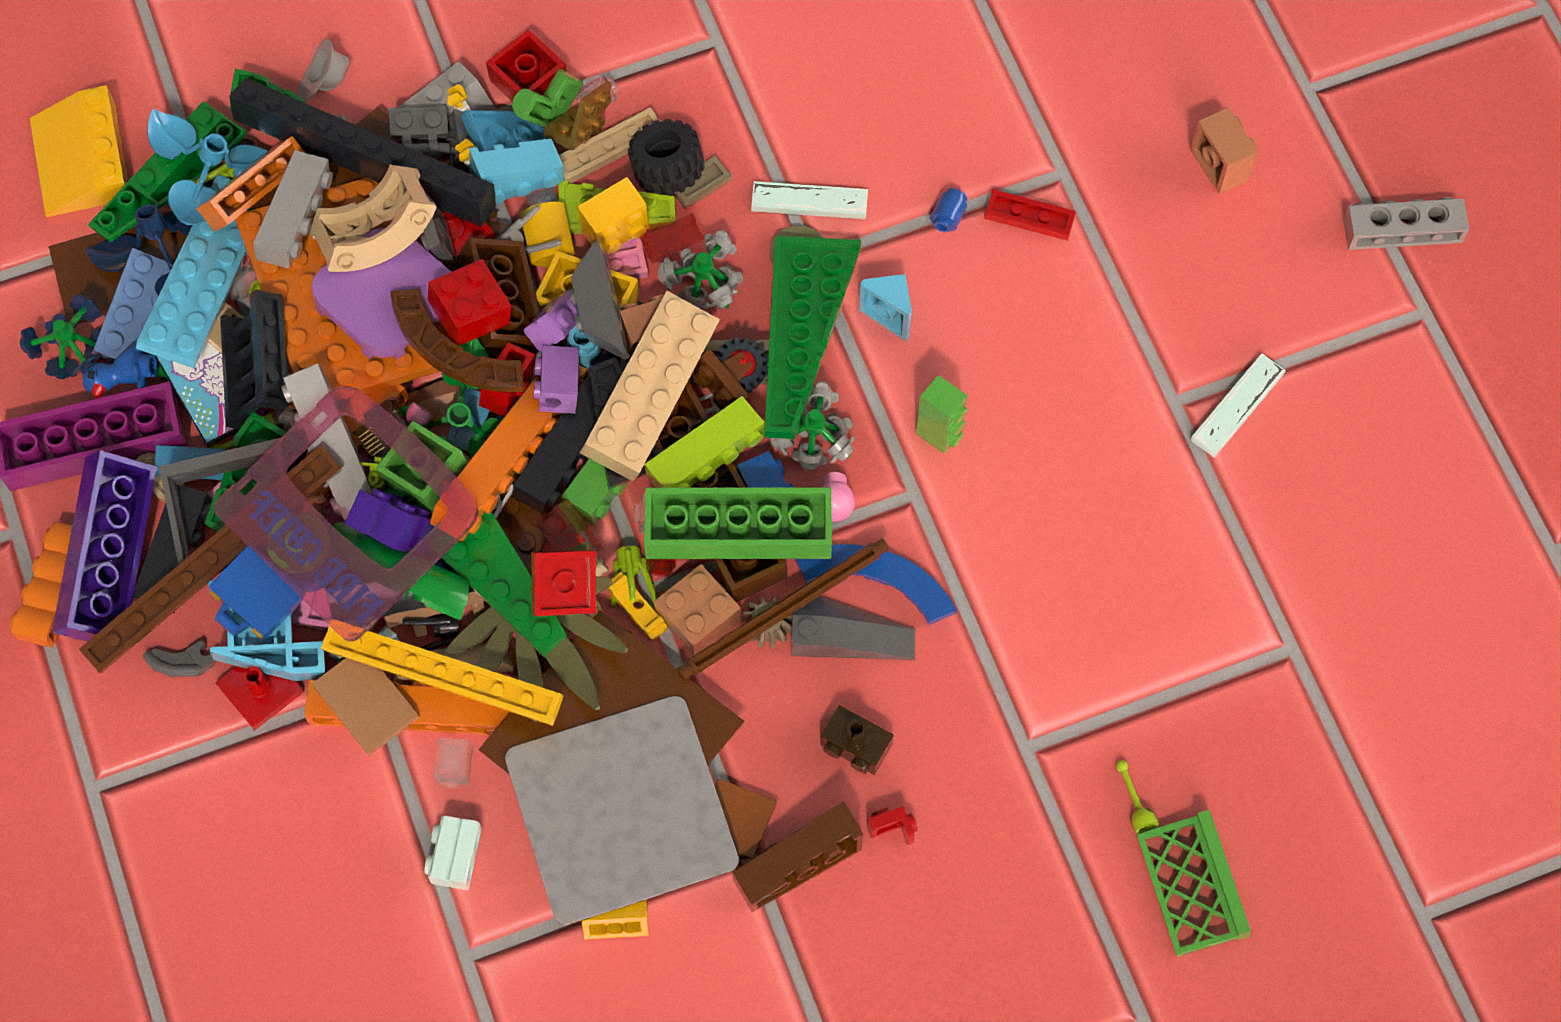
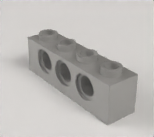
M1452 197L1425 201L1424 199H1414L1410 202L1385 201L1381 204L1360 202L1349 205L1343 219L1348 250L1463 243L1470 229L1464 198L1453 199ZM1430 218H1434L1439 222H1434ZM1401 220H1406V221H1408L1410 224H1406V223L1402 222ZM1372 221L1380 223L1381 226L1375 225Z

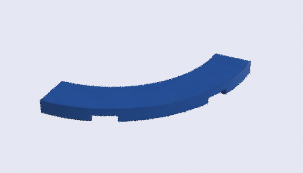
M837 544L832 545L831 559L794 560L807 584L835 565L845 561L865 546ZM889 551L880 555V559L852 574L864 576L866 579L874 580L887 586L890 585L902 592L921 612L928 625L957 612L950 597L928 573L914 563Z

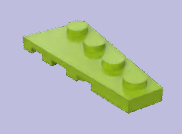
M563 180V182L558 184L559 202H563L565 205L570 234H583L577 206L606 189L596 188L594 184L582 183V185L569 184L568 180ZM638 191L647 206L649 229L676 227L674 196Z

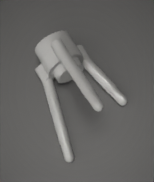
M535 206L506 231L495 237L494 240L523 241L524 243L523 235L518 230L540 210L539 206ZM556 240L526 247L525 252L529 254L560 246L561 241Z

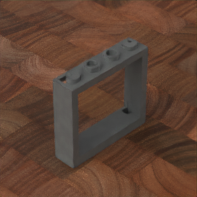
M280 438L159 466L178 565L191 554L176 484L277 461L280 478H282L290 469L285 446ZM298 508L291 513V515H299ZM296 540L292 543V547L297 543ZM269 543L254 546L268 560L271 558L268 550Z

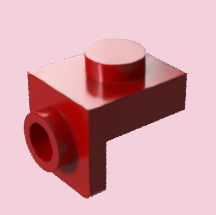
M904 806L890 811L889 808L879 809L871 814V818L867 819V829L871 839L901 828L906 843L910 844L914 842V832L918 831L913 815H907Z

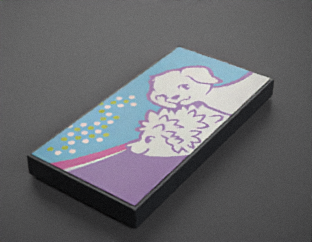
M206 342L195 368L155 355L207 447L240 430L226 427L221 352Z

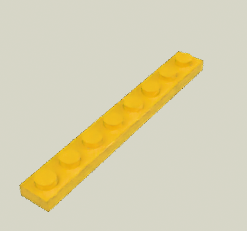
M333 619L321 646V649L326 652L551 726L555 722L564 697L560 693Z

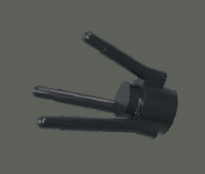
M446 614L402 620L404 625H433L434 637H441V640L419 647L425 650L449 646L452 639L459 635L458 619Z

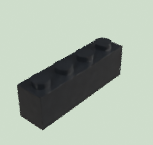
M177 485L190 554H192L204 543L205 532L203 531L206 526L205 520L213 499L206 492ZM166 503L134 590L133 599L135 601L178 566Z

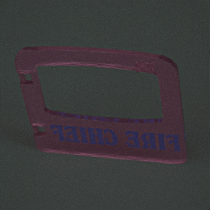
M343 386L327 393L306 417H302L246 471L247 473L235 485H232L215 502L214 511L341 638L352 642L358 640L471 529L476 522L478 508L477 502L470 492L421 440L360 390L354 387ZM323 411L328 417L314 429L309 423ZM345 415L350 416L365 426L396 452L434 490L448 509L447 515L396 566L390 569L383 568L348 541L309 503L287 476L288 467L332 424ZM253 478L258 484L244 496L240 490Z

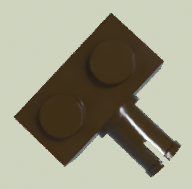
M839 705L821 735L820 746L824 747L823 751L829 756L836 759L842 757L850 761V765L855 770L864 774L870 772L875 775L893 745L894 734Z

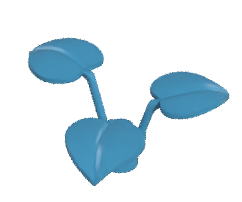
M156 109L152 110L148 120V140L152 149L158 155L167 159H175L181 152L188 155L200 149L199 156L205 165L198 184L191 180H180L172 185L168 194L171 210L179 221L185 225H198L205 222V219L196 208L216 193L211 188L203 187L210 166L220 164L224 157L227 167L234 169L233 177L235 178L268 152L265 149L251 145H239L232 148L229 152L226 140L218 134H210L205 139H200L199 143L194 145L196 142V131L188 121Z

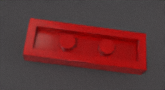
M993 189L984 219L1068 241L1076 211Z

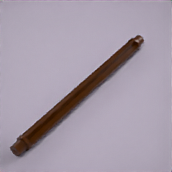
M883 538L873 544H867V546L848 557L845 561L835 565L785 597L782 601L772 605L728 633L719 641L688 658L685 664L677 668L679 675L683 680H686L693 674L698 675L701 671L843 582L852 574L880 559V555L889 550L888 544Z

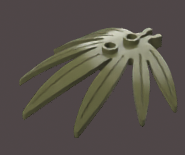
M583 542L569 550H589V545ZM596 576V594L612 585L610 578ZM492 607L471 622L445 649L448 655L467 651L480 644L494 631L481 654L477 667L496 672L507 653L511 635L516 633V659L519 680L543 688L542 672L536 649ZM584 614L555 615L563 626L582 639L607 650L627 653V646L610 630ZM566 636L545 658L563 682L579 698L595 710H599L600 701L592 676L583 658Z

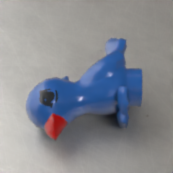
M137 343L124 350L112 365L111 362H107L106 364L96 363L88 367L82 376L83 387L97 399L102 394L110 391L115 385L121 383H137L138 388L147 387L146 378L155 377L157 374L156 357L153 354L136 349Z

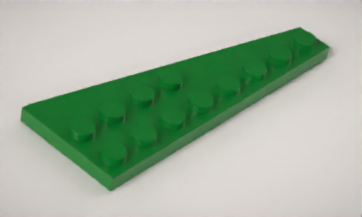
M443 435L440 437L449 443L446 437ZM389 486L384 490L386 493L391 492L405 498V503L411 506L413 504L418 505ZM485 512L481 517L483 520L478 530L474 534L469 532L462 542L436 527L428 547L457 575L465 577L469 586L545 658L567 635L555 615H532V577L493 513L488 514Z

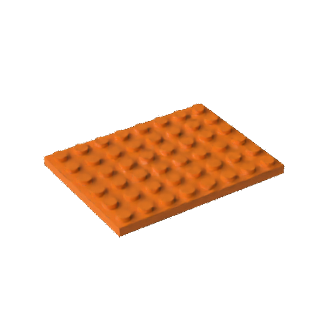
M364 178L325 189L322 194L323 202L321 208H336L353 202L357 205L370 197L369 193L379 183L369 178ZM270 205L244 212L235 219V224L261 291L283 296L286 357L293 374L315 364H321L338 403L440 372L425 361L410 344L405 348V355L396 360L394 356L384 358L373 356L370 359L362 354V347L325 314L322 317L315 309L312 283L315 275L327 264V261L317 240L312 239L310 234L308 236L304 235L301 255L298 259L294 258L291 268L288 269L256 260L253 242ZM393 219L382 222L370 229L369 232L378 228L388 227ZM420 235L415 241L425 248ZM440 320L434 324L442 335L447 336L451 340Z

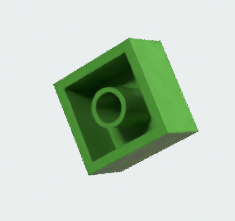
M412 421L376 467V471L386 485L433 513L436 503L463 471L468 462L461 450Z

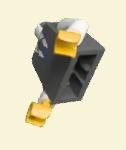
M457 84L448 89L450 96L447 98V103L453 106L454 109L447 120L448 138H445L450 146V154H448L450 166L459 170H470L469 148H474L475 146L468 135L461 115L465 110L471 109L465 101L467 95L464 88Z

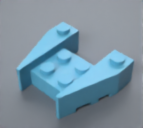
M270 560V562H272L277 567L275 562L273 560ZM281 570L288 578H290L285 571ZM214 580L209 581V582H208V586H209ZM232 609L227 611V614L238 624L244 621ZM292 614L266 640L258 638L251 631L252 627L235 636L227 631L228 646L210 647L213 660L246 669L255 666L260 668L262 673L292 681L317 680L326 673L325 651L321 649L323 641L293 643Z

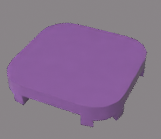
M385 228L375 229L363 237H372ZM414 241L405 250L391 259L362 270L329 272L325 265L315 275L312 283L315 309L321 317L325 314L361 346L362 354L370 359L373 356L382 358L394 356L396 360L405 355V348L409 345V342L404 337L392 309L390 291L421 289L425 308L433 320V324H436L439 319L427 301L428 283L451 271L417 241Z

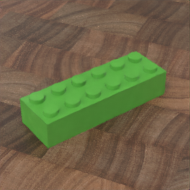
M831 487L645 488L644 548L646 559H831Z

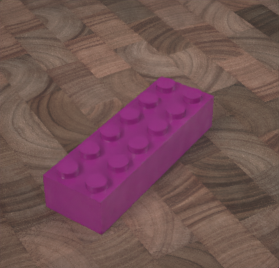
M169 381L1 421L0 478L10 491L80 475L83 473L85 457L99 450L136 460L142 454L155 453L156 445L187 447L178 396Z

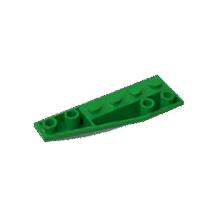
M204 101L186 119L196 131V142L194 145L198 144L200 139H205L210 134H218L226 140L227 149L230 152L247 134L244 129ZM200 149L188 155L181 152L175 159L164 158L155 152L88 223V226L109 242L127 232L135 224H138L135 218V212L138 208L150 204L160 209L169 203L168 194L174 183L180 180H191L194 182L200 178L205 165L199 156ZM218 165L210 166L208 173L213 171Z

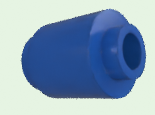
M948 188L940 195L930 216V220L937 230L949 232L957 229L967 208V196L962 191Z

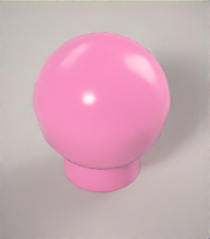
M838 472L827 473L823 476V484L820 487H831L832 522L837 523L847 519L852 514L855 507V498L853 491L847 485V477L844 474Z

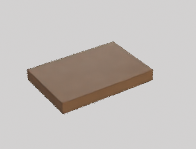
M345 658L312 683L314 689L368 756L419 719L416 711L381 669Z

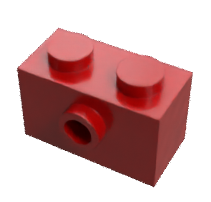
M508 342L498 359L521 360L525 392L529 387L528 381L532 376L535 354ZM481 389L478 406L505 417L517 398L521 397L524 392H501Z

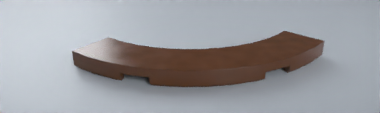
M421 289L390 291L392 309L404 337L412 348L431 366L443 374L473 387L501 392H524L521 360H500L484 356L480 358L464 351V348L454 343L447 336L442 335L434 326L433 320L425 308Z

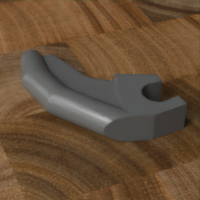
M201 640L188 647L186 651L177 654L159 649L148 650L143 654V659L152 670L169 677L200 676L217 662L213 660L211 653L208 656L202 655L207 646Z

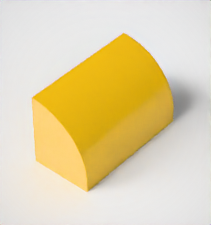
M563 202L536 204L520 213L522 218L535 206L540 208L523 226L527 247L556 240L561 241L560 246L529 253L531 265L549 268L556 251L571 256L575 254Z
M647 900L582 920L584 940L648 936Z

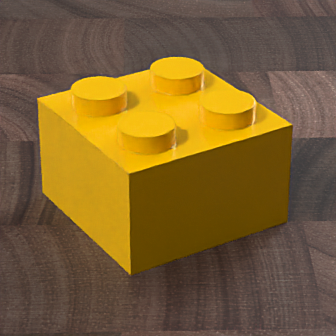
M628 177L577 206L582 233L591 246L594 242L599 241L608 255L617 252L622 244L630 239L636 240L649 229L646 203Z

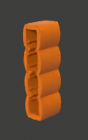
M55 521L51 529H47L44 534V550L40 556L34 559L32 565V573L34 575L29 584L23 587L21 593L23 604L18 612H14L11 617V632L17 640L52 648L56 643L59 634L52 633L72 525Z

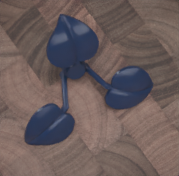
M144 205L135 212V218L138 223L134 226L136 238L131 235H121L112 242L106 240L96 246L85 247L89 259L96 267L108 272H117L124 270L132 248L141 251L143 234L149 240L157 241L171 271L174 264L161 238L165 227L172 233L178 230L181 234L188 235L192 225L181 223L173 211H170L164 218V215L159 213L155 205ZM169 273L162 275L155 283V291L158 296Z

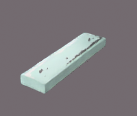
M754 181L751 211L866 219L868 189Z
M1261 354L1194 433L1191 441L1215 458L1283 377L1286 370L1264 354Z

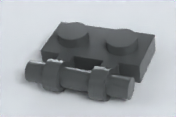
M446 106L388 108L390 139H401V145L429 155L432 158H437L441 154H450L449 143H438L437 138H448ZM427 138L428 143L412 144L411 139Z

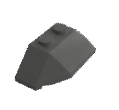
M599 241L594 242L571 276L573 289H569V295L573 306H577L579 313L575 315L576 326L579 333L584 332L591 343L625 360L630 358L607 254Z

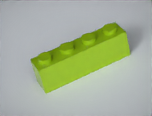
M741 396L645 463L646 477L655 488H690L699 480L701 482L706 481L714 474L716 468L722 464L727 465L733 462L743 449L748 446L750 448L756 446L763 439L765 422L745 398Z

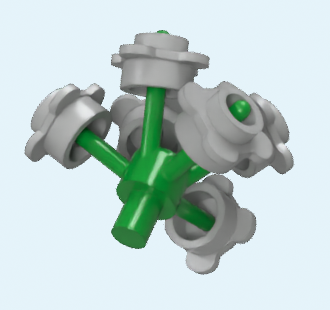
M718 230L716 234L708 233L705 235L704 241L706 242L705 249L707 253L700 252L698 254L692 253L690 249H683L680 252V265L676 260L670 261L668 257L664 258V263H660L658 277L660 282L665 284L668 291L672 290V285L680 284L683 276L686 275L693 278L695 281L694 286H687L684 291L678 292L677 296L702 310H708L714 306H717L719 310L729 308V304L734 302L731 296L738 293L736 288L743 281V274L733 271L730 265H725L719 269L714 268L713 258L720 260L725 258L728 253L733 255L736 252V246L731 243L730 237L723 230ZM706 279L714 290L708 296L706 291L700 287L702 280ZM706 297L709 298L712 304L706 302Z
M823 381L817 382L812 388L808 404L813 409L809 412L805 408L796 434L801 437L810 435L809 443L802 444L799 447V451H795L792 454V459L798 461L805 470H813L818 465H826L828 463V458L822 456V447L815 444L816 436L820 434L824 441H829L832 444L827 449V452L833 457L829 461L831 464L837 458L841 462L846 458H850L851 452L854 450L851 445L856 438L853 436L849 440L846 437L849 429L853 426L852 420L850 418H839L835 413L829 414L825 419L821 411L828 410L832 402L836 403L839 400V394L833 392L828 384ZM770 438L771 445L776 450L781 449L784 455H788L787 449L795 445L794 439Z

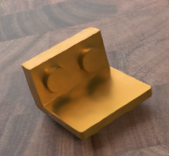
M605 81L580 100L578 108H570L545 127L543 136L573 151L582 143L585 144L594 134H599L605 124V118H603L605 109L609 106L612 99V94H610L612 83Z

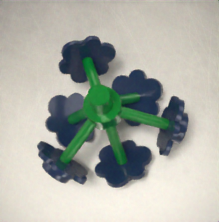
M75 294L69 302V306L74 309L75 314L71 320H67V317L63 314H56L53 317V321L45 323L47 332L42 337L36 335L33 327L21 330L20 346L30 359L42 357L41 343H56L59 347V356L55 360L50 359L46 362L45 373L48 376L66 379L77 376L78 373L83 374L88 367L96 364L102 357L101 354L97 356L91 354L100 332L99 329H94L91 332L90 338L82 336L74 330L76 323L80 319L94 322L101 316V312L96 308L95 303L91 299L79 294ZM76 340L84 343L86 347L84 355L75 344ZM65 346H70L82 364L78 366L77 361L70 360L65 356Z

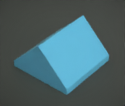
M906 275L864 279L860 283L859 311L904 341H907L910 337L912 316Z

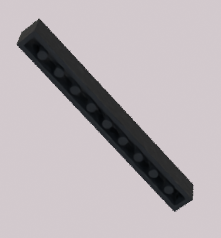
M246 77L229 95L233 120L281 141L293 136L304 151L328 159V161L378 183L384 178L389 165L418 169L420 173L418 181L424 192L427 193L440 210L479 227L485 223L496 208L494 184Z

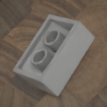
M459 61L398 107L446 106L448 120L454 109L453 106L447 103V98L450 96L448 89L460 84L466 92L467 98L465 101L471 110L497 111L478 80ZM427 138L414 139L419 144L428 143ZM437 138L438 143H446L445 138ZM448 154L438 155L436 159L440 161Z

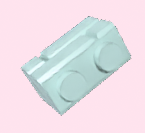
M442 816L440 825H434L431 842L435 844L433 855L427 856L424 870L425 874H429L428 878L431 884L469 890L482 831L479 822Z

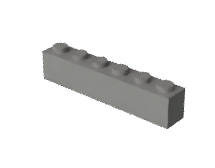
M315 364L284 377L285 385L281 386L287 402H293L298 413L293 414L299 430H305L310 441L306 442V447L309 454L322 445L343 469L327 482L324 487L329 486L334 498L330 499L336 516L342 515L344 521H346L359 490L372 492L373 486L368 481V474L364 465H361L362 460L321 364Z

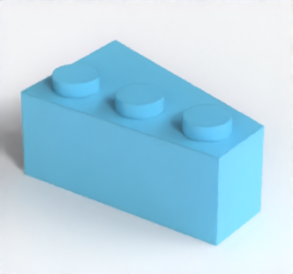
M552 139L519 142L518 147L504 149L502 144L494 145L493 150L479 152L477 147L469 148L470 174L494 184L496 205L506 199L526 196L538 189L555 187L563 182L564 166Z

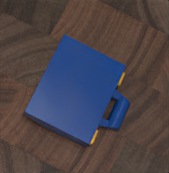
M251 544L208 586L211 591L210 595L218 602L223 601L215 617V620L233 636L252 627L251 631L258 638H264L265 640L307 596L299 586ZM232 609L244 621L238 624L226 612Z

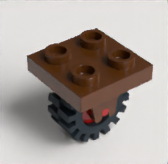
M739 337L733 338L732 341H726L716 355L709 349L701 355L693 370L695 373L693 375L694 379L702 388L705 389L707 387L714 395L712 399L720 410H723L741 396L746 399L748 397L747 393L752 392L754 388L756 389L766 377L768 357H764L765 350L763 347L759 349L756 341H753V343L748 342L749 338L746 337L742 340H739Z

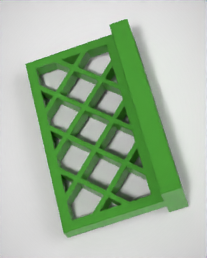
M1210 809L1197 813L1198 816L1137 834L1177 957L1231 940L1251 937V929ZM1194 825L1197 838L1192 848L1175 840L1181 829ZM1174 832L1172 837L1165 835L1167 833ZM1160 837L1169 843L1160 857L1148 850L1145 840ZM1199 843L1203 853L1196 850ZM1173 844L1189 852L1182 867L1166 860ZM1193 854L1204 859L1208 867L1202 878L1185 870ZM1151 858L1159 861L1156 868H1154ZM1162 864L1179 872L1171 887L1158 880L1157 874ZM1209 873L1211 875L1213 883L1206 880ZM1183 874L1199 882L1192 898L1175 890ZM1203 884L1217 893L1218 898L1212 908L1196 900ZM1161 888L1168 891L1166 898H1164ZM1172 894L1189 902L1182 917L1168 911L1167 904ZM1219 903L1221 905L1223 914L1216 911ZM1193 904L1209 912L1202 928L1185 920ZM1213 915L1226 921L1230 933L1216 936L1206 931ZM1171 918L1179 922L1175 929ZM1183 924L1199 932L1194 944L1180 947L1177 934ZM1203 935L1210 938L1207 940L1200 941Z

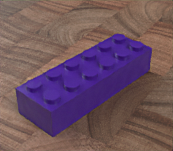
M102 450L85 457L52 633L88 642L132 605L156 466Z

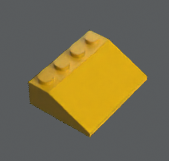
M107 85L78 91L30 117L46 217L106 205L129 181L115 102Z

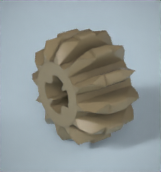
M761 596L759 598L760 605L750 602L748 604L750 611H744L742 614L744 623L776 604L777 598L774 596L770 603H766V599ZM793 614L749 642L758 639V647L760 649L764 646L765 642H769V646L774 649L776 647V639L785 643L787 641L785 634L792 633L790 622H792Z

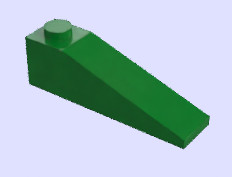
M254 412L237 432L232 443L233 449L280 438L285 446L290 470L304 460L308 452L300 440ZM277 461L224 473L220 487L215 491L205 525L218 532L260 497L263 492H266L281 478Z

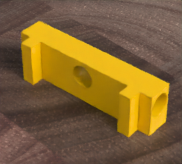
M620 572L611 579L612 585L606 590L651 642L668 630L664 619L653 610L636 589V601H630L626 575ZM636 602H641L643 607L636 609L633 605Z

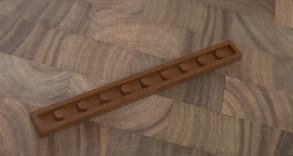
M320 445L267 490L278 502H275L258 518L257 522L250 517V515L255 514L261 508L260 505H255V502L264 500V503L269 500L268 497H258L80 647L79 650L94 668L102 674L205 587L209 581L225 570L249 544L253 546L267 533L259 526L261 518L265 517L264 525L267 527L275 520L274 518H269L268 515L277 513V516H279L283 512L282 510L274 509L275 505L282 504L292 513L343 469L324 447Z

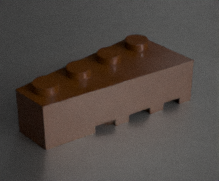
M843 801L781 842L770 845L753 860L748 858L740 862L736 870L732 872L733 881L753 913L862 850L863 832Z

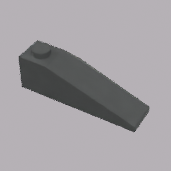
M817 597L793 613L792 656L915 660V629L824 597Z

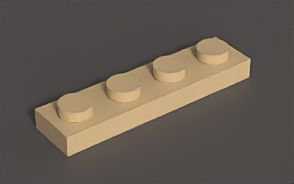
M651 107L594 136L573 151L568 150L560 154L559 157L564 166L563 180H568V183L571 184L627 155L628 148H630L629 142L631 139H634V134L637 131H642V127L646 124L651 125L653 121L659 120Z

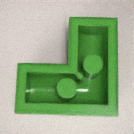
M558 69L544 95L529 89L520 90L513 99V111L521 119L546 127L569 110L583 82L572 74Z

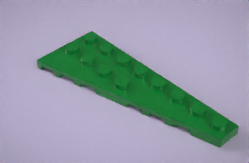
M775 236L764 438L795 439L861 251V240Z

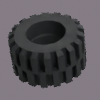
M665 119L662 122L656 120L651 125L646 124L643 126L642 131H637L634 134V139H631L629 142L628 155L638 185L641 188H645V191L648 193L655 192V194L660 195L667 193L669 196L674 195V192L678 191L682 193L686 191V187L695 185V180H699L702 176L701 171H704L705 165L696 131L692 130L688 123L683 124L681 120L673 122L671 119Z

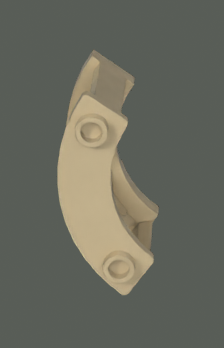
M389 165L384 178L369 193L370 197L357 205L353 202L336 208H317L310 229V235L312 239L317 240L327 261L326 267L329 272L362 270L383 263L405 250L421 235L433 217L436 205L429 201L418 181L420 177L418 169ZM393 219L391 224L378 234L369 238L363 237L370 229L384 221Z

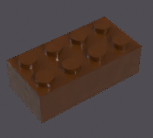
M469 238L456 257L459 269L483 259L512 305L509 325L477 338L490 358L498 359L508 342L536 356L539 352L538 349L524 333V328L539 313V308L523 241Z

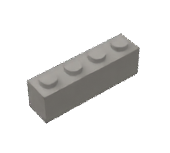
M294 150L253 242L256 260L290 269L294 258L298 259L300 257L304 235L308 236L310 234L314 212L317 211V208H321L324 189H329L332 183L333 173L329 171L328 159Z

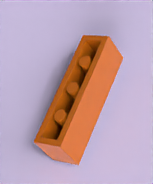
M293 136L278 143L196 208L214 232L229 225L280 184L294 150L305 153Z

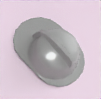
M324 39L320 42L299 84L297 95L305 102L310 100L318 90L330 91L335 89L344 79L349 59L333 49L330 39Z

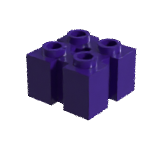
M373 488L372 492L359 490L344 523L363 534L370 535L375 540L393 549L405 552L407 550L423 556L436 529L435 526L430 524L429 510L415 504L411 506L405 503V498Z

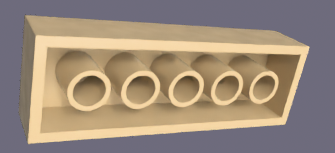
M666 291L580 453L634 482L720 319Z

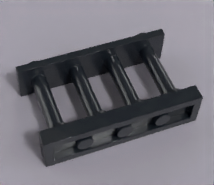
M255 290L250 294L251 313L245 318L227 315L220 316L226 427L240 429L249 416L260 407L285 410L289 407V403L281 386L285 385L283 378L287 376L282 295ZM250 328H252V341H250ZM252 355H253V358H254V368H253V369H252V358H251ZM253 383H255V392H256V396H255V397H254V392H253Z

